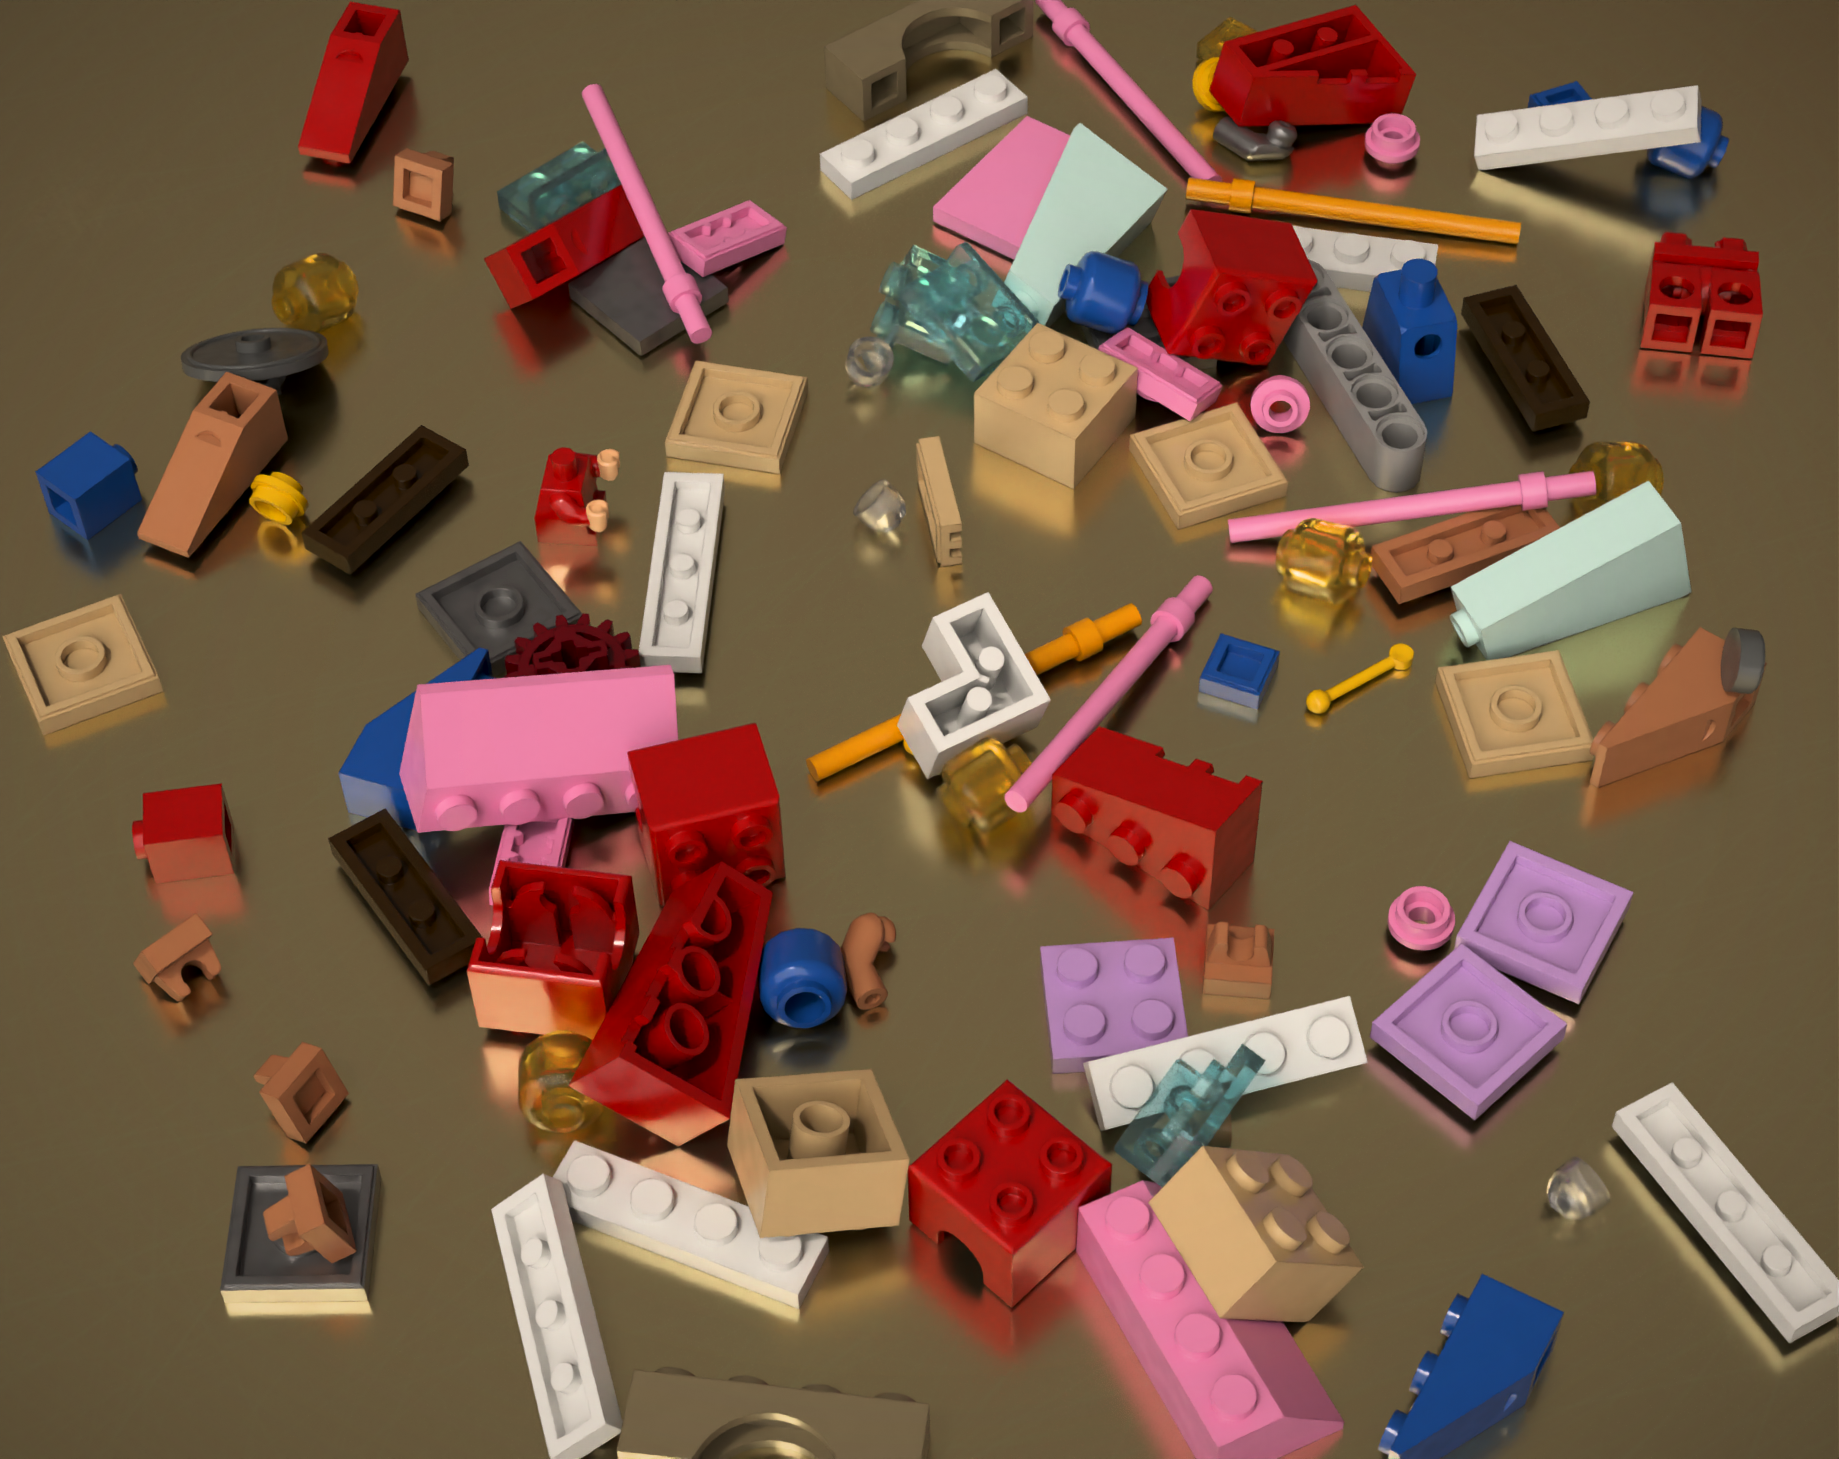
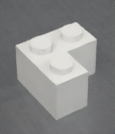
M989 592L934 616L926 633L922 648L942 682L908 697L897 723V727L927 779L1038 727L1051 701Z

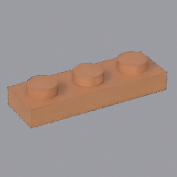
M1521 505L1471 511L1372 546L1370 564L1398 604H1402L1455 585L1560 527L1546 508L1523 511Z

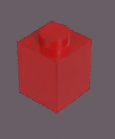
M222 783L143 793V820L133 821L132 823L133 844L137 859H148L156 884L234 874L233 820Z

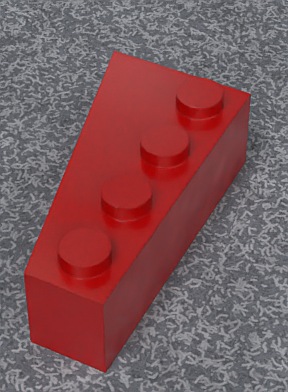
M722 861L673 890L568 1086L676 1146H680L729 1120L732 1110L735 1079H738L773 892Z

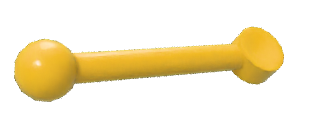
M1403 643L1395 644L1390 648L1387 658L1326 691L1320 689L1311 691L1306 698L1308 710L1315 714L1324 713L1328 710L1331 701L1392 668L1397 670L1408 669L1413 663V649Z

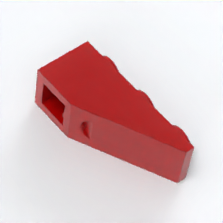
M350 1L329 37L298 144L301 155L351 163L409 61L400 10Z
M620 184L483 259L510 309L534 300L641 239L644 237V234Z

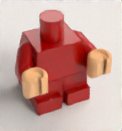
M563 447L556 449L552 454L548 455L534 517L539 543L598 546L600 532L606 529L610 512L606 491L598 490L596 480L599 477L607 481H614L617 478L620 467V454L617 450L605 449L598 455L574 452L570 448Z

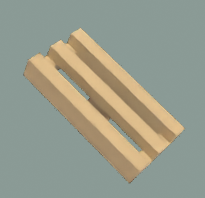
M935 436L918 439V443H916L917 483L937 563H940L941 567L962 564L960 550L962 548L960 534L962 522L940 438Z

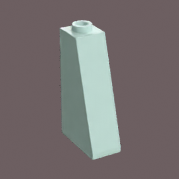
M1079 123L1070 135L995 304L1004 310L1014 322L1023 325L1028 330H1031L1037 323L1050 327L1066 311V300L1058 297L1059 283L1068 264L1077 266L1080 259L1090 251H1098L1118 257L1152 222L1168 189Z
M1647 481L1451 586L1457 611L1450 615V620L1458 637L1467 648L1476 644L1486 660L1507 658L1679 599L1692 592L1681 522L1650 481Z

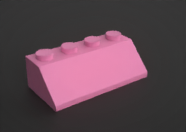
M671 665L417 685L399 772L417 833L442 830L459 831L473 827L504 824L521 825L535 821L565 818L583 819L596 815L635 812L638 802L630 776L627 752L678 740L674 672Z
M1142 1180L1078 1208L1076 1252L1196 1459H1278L1343 1429L1344 1420L1283 1321L1219 1318L1148 1203L1165 1184Z

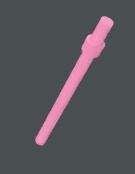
M1035 0L1037 6L1053 22L1052 29L1065 45L1074 46L1191 178L1222 182L1220 175L1089 32V22L1077 9L1068 8L1061 0Z
M591 84L582 91L583 100L665 281L662 290L670 309L675 313H679L693 343H703L712 336V330L700 306L702 301L700 289L695 278L691 274L686 273L602 86Z
M1541 471L1519 474L1518 481L1234 518L1228 519L1231 543L1516 505H1521L1523 511L1547 508L1548 501L1596 495V482L1593 471L1545 477L1544 472Z
M1194 576L1176 598L1166 599L1151 616L1150 628L1006 792L1004 796L1005 802L1012 810L1016 812H1025L1051 782L1052 774L1093 733L1170 642L1179 641L1195 622L1194 613L1213 592L1212 584L1207 578Z

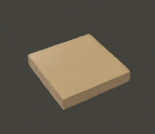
M695 360L665 440L666 457L780 474L808 394V377Z
M1237 402L1200 413L1191 421L1183 418L1130 435V452L1178 530L1287 496V479Z
M121 594L2 636L43 736L163 692L160 678Z
M1559 650L1437 668L1435 682L1469 779L1593 760L1594 756L1590 754V747L1594 739Z

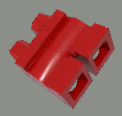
M1665 232L1660 242H1654L1645 285V314L1640 348L1692 353L1699 318L1703 316L1700 354L1752 359L1763 317L1760 275L1757 271L1759 252L1748 251L1744 239L1723 237L1715 242L1714 247L1692 245V240L1684 233Z

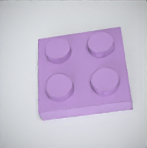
M1509 841L1459 930L1454 949L1462 943L1495 969L1579 1004L1630 908L1634 892Z
M1174 937L1040 946V967L1053 1074L1085 1072L1083 1063L1188 1037Z
M1461 943L1372 1022L1370 1038L1473 1120H1476L1564 1039L1567 1023Z

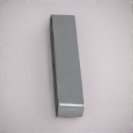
M1308 259L1318 281L1283 340L1369 479L1377 487L1385 491L1403 492L1414 488L1420 481L1428 433L1426 426L1325 269L1319 263Z

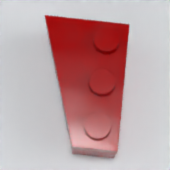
M1353 5L1225 41L1209 92L1237 126H1269L1275 120H1281L1291 125L1373 124L1375 119L1385 114L1402 115L1417 74L1358 6Z
M1099 726L1052 774L1051 814L1056 816L1061 824L1070 831L1083 833L1109 849L1120 862L1129 866L1135 865L1158 879L1175 896L1183 899L1189 898L1209 911L1254 861L1263 781L1247 775L1239 783L1212 775L1214 768L1211 763L1195 759L1189 766H1185L1164 759L1165 752L1163 747Z

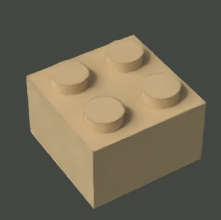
M1037 323L974 392V443L1074 489L1135 418L1138 367Z
M872 1069L735 1079L727 1146L760 1238L899 1226L909 1156Z
M1202 1146L1148 1202L1220 1319L1309 1322L1364 1268L1349 1245L1350 1235L1347 1229L1335 1216L1327 1212L1312 1189L1313 1180L1310 1173L1297 1159L1288 1154Z

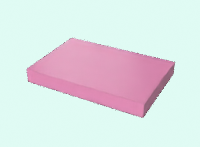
M1026 116L933 206V221L1009 258L1015 259L1070 135Z

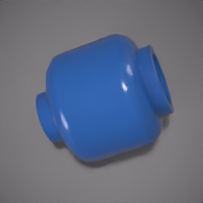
M1701 105V142L1647 149L1648 160L1657 167L1687 179L1696 178L1707 166L1715 169L1722 160L1729 142L1728 137L1721 135L1723 129L1721 115Z
M1098 251L1086 253L1080 259L1077 266L1068 264L1064 269L1058 288V297L1066 300V314L1071 322L1107 334H1117L1127 325L1135 326L1141 317L1148 294V283L1141 280L1140 270L1135 263Z
M795 928L783 931L768 940L762 948L758 969L759 997L765 1012L774 1021L793 1028H810L822 1025L838 1014L845 1003L847 993L845 962L839 945L828 934L816 929Z

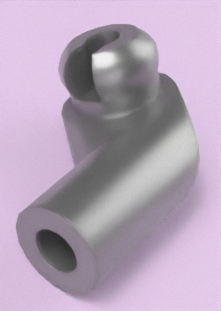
M1227 116L1222 118L1216 125L1213 138L1248 161L1282 160L1293 152L1294 147L1292 143L1297 138V130L1287 122L1275 120L1270 123L1267 134L1254 133L1245 126H1237L1231 117Z

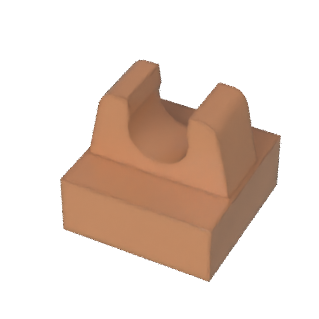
M409 148L396 154L394 160L393 206L437 221H441L452 214L454 158L437 151L421 153Z
M195 913L142 950L133 963L148 985L155 982L176 1001L184 1000L192 992L181 977L183 967L187 965L199 967L209 981L214 979L221 971V964L209 941L213 933L198 913Z
M1229 922L1207 924L1203 994L1270 999L1274 929L1258 924L1255 927L1231 926Z
M302 1042L290 1057L271 1055L253 1075L258 1083L264 1085L259 1093L286 1136L305 1144L308 1143L349 1094L323 1049Z
M311 1164L285 1175L289 1195L263 1212L268 1238L272 1242L283 1238L285 1251L289 1256H297L316 1250L331 1264L356 1253L357 1249L343 1193Z

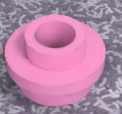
M1382 115L1375 119L1373 125L1366 132L1365 148L1367 152L1384 163L1397 164L1408 161L1419 151L1420 136L1416 131L1415 123L1404 115Z
M1285 375L1272 376L1262 381L1255 388L1251 397V413L1254 420L1260 427L1273 433H1286L1295 430L1303 424L1309 414L1310 399L1306 388L1296 379ZM1276 401H1286L1291 405V408L1286 412L1277 413L1273 412L1270 406Z
M1416 886L1407 889L1393 901L1389 908L1387 923L1390 933L1399 943L1414 950L1427 951L1439 948L1449 941L1454 932L1455 914L1449 901L1440 891L1427 886ZM1422 920L1427 922L1428 924H1420L1414 921Z

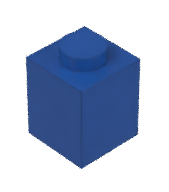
M91 431L36 471L48 512L86 540L92 538L142 500L135 477L138 468L132 456L122 446L118 444L111 446Z

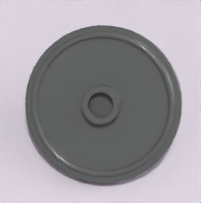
M260 328L227 333L196 343L182 353L181 363L183 372L195 379L218 382L227 371L277 390L278 395H283V382L286 380L287 375L316 366L327 358L329 351L327 339L317 332L294 328Z

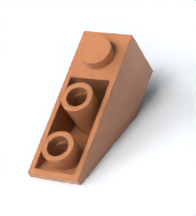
M226 371L193 409L137 531L139 539L188 558L193 554L249 487L255 476L260 474L288 440L276 389Z
M1700 627L1683 647L1679 644H1674L1668 650L1658 668L1657 677L1650 685L1641 682L1635 688L1626 703L1624 715L1616 724L1609 720L1598 731L1590 747V754L1596 757L1590 784L1599 788L1723 742L1755 704L1761 682L1758 688L1751 694L1726 692L1721 682V657L1725 640Z

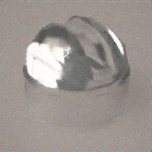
M866 336L857 339L850 346L845 361L849 379L857 386L864 388L880 385L888 378L891 372L894 355L890 346L879 338ZM862 356L863 362L869 372L865 371L861 363L858 361V357Z
M882 479L872 485L862 495L854 507L853 514L866 527L875 532H890L901 524V519L906 515V503L901 493L887 479Z
M1573 1156L1556 1169L1547 1184L1548 1204L1567 1219L1582 1220L1595 1214L1610 1202L1609 1192L1600 1177L1586 1162L1576 1156Z

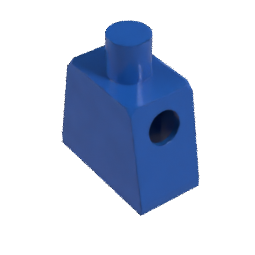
M1425 259L1409 260L1403 265L1401 270L1380 273L1374 277L1362 325L1363 330L1411 404L1452 397L1454 385L1457 319L1437 278V267Z

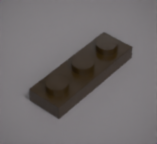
M1517 285L1463 298L1462 317L1532 431L1587 418L1590 404L1588 397Z
M423 425L419 426L301 532L305 549L351 575L469 466L466 449Z
M386 808L328 838L335 859L428 986L469 964L477 938H483Z

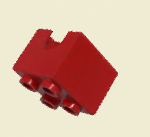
M1190 209L1178 231L1184 251L1183 267L1178 281L1174 286L1170 287L1163 271L1157 270L1148 286L1146 304L1166 352L1172 355L1197 357L1199 359H1214L1268 366L1318 281L1292 224L1288 222Z
M756 723L627 752L630 776L638 802V807L635 810L638 834L659 906H665L673 890L720 861L764 887L770 885L774 880L786 877L780 796Z
M499 860L491 887L493 920L489 942L486 945L485 938L476 939L467 968L478 1026L592 1041L630 971L640 934L632 876Z
M1007 1079L908 1166L909 1221L937 1245L944 1241V1231L953 1234L961 1240L978 1260L983 1271V1284L1012 1308L1076 1249L1078 1208L1111 1194L1112 1163Z

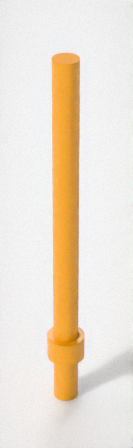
M1189 177L1186 189V200L1229 205V211L1251 214L1252 209L1515 245H1518L1521 222L1256 187V181L1233 178L1232 183Z
M1129 603L1094 621L1084 618L1063 629V636L1025 653V656L1036 675L1046 672L1072 658L1079 662L1101 652L1103 650V643L1141 626V615L1136 606ZM901 714L807 758L806 764L814 780L817 782L903 741L904 737L897 727Z

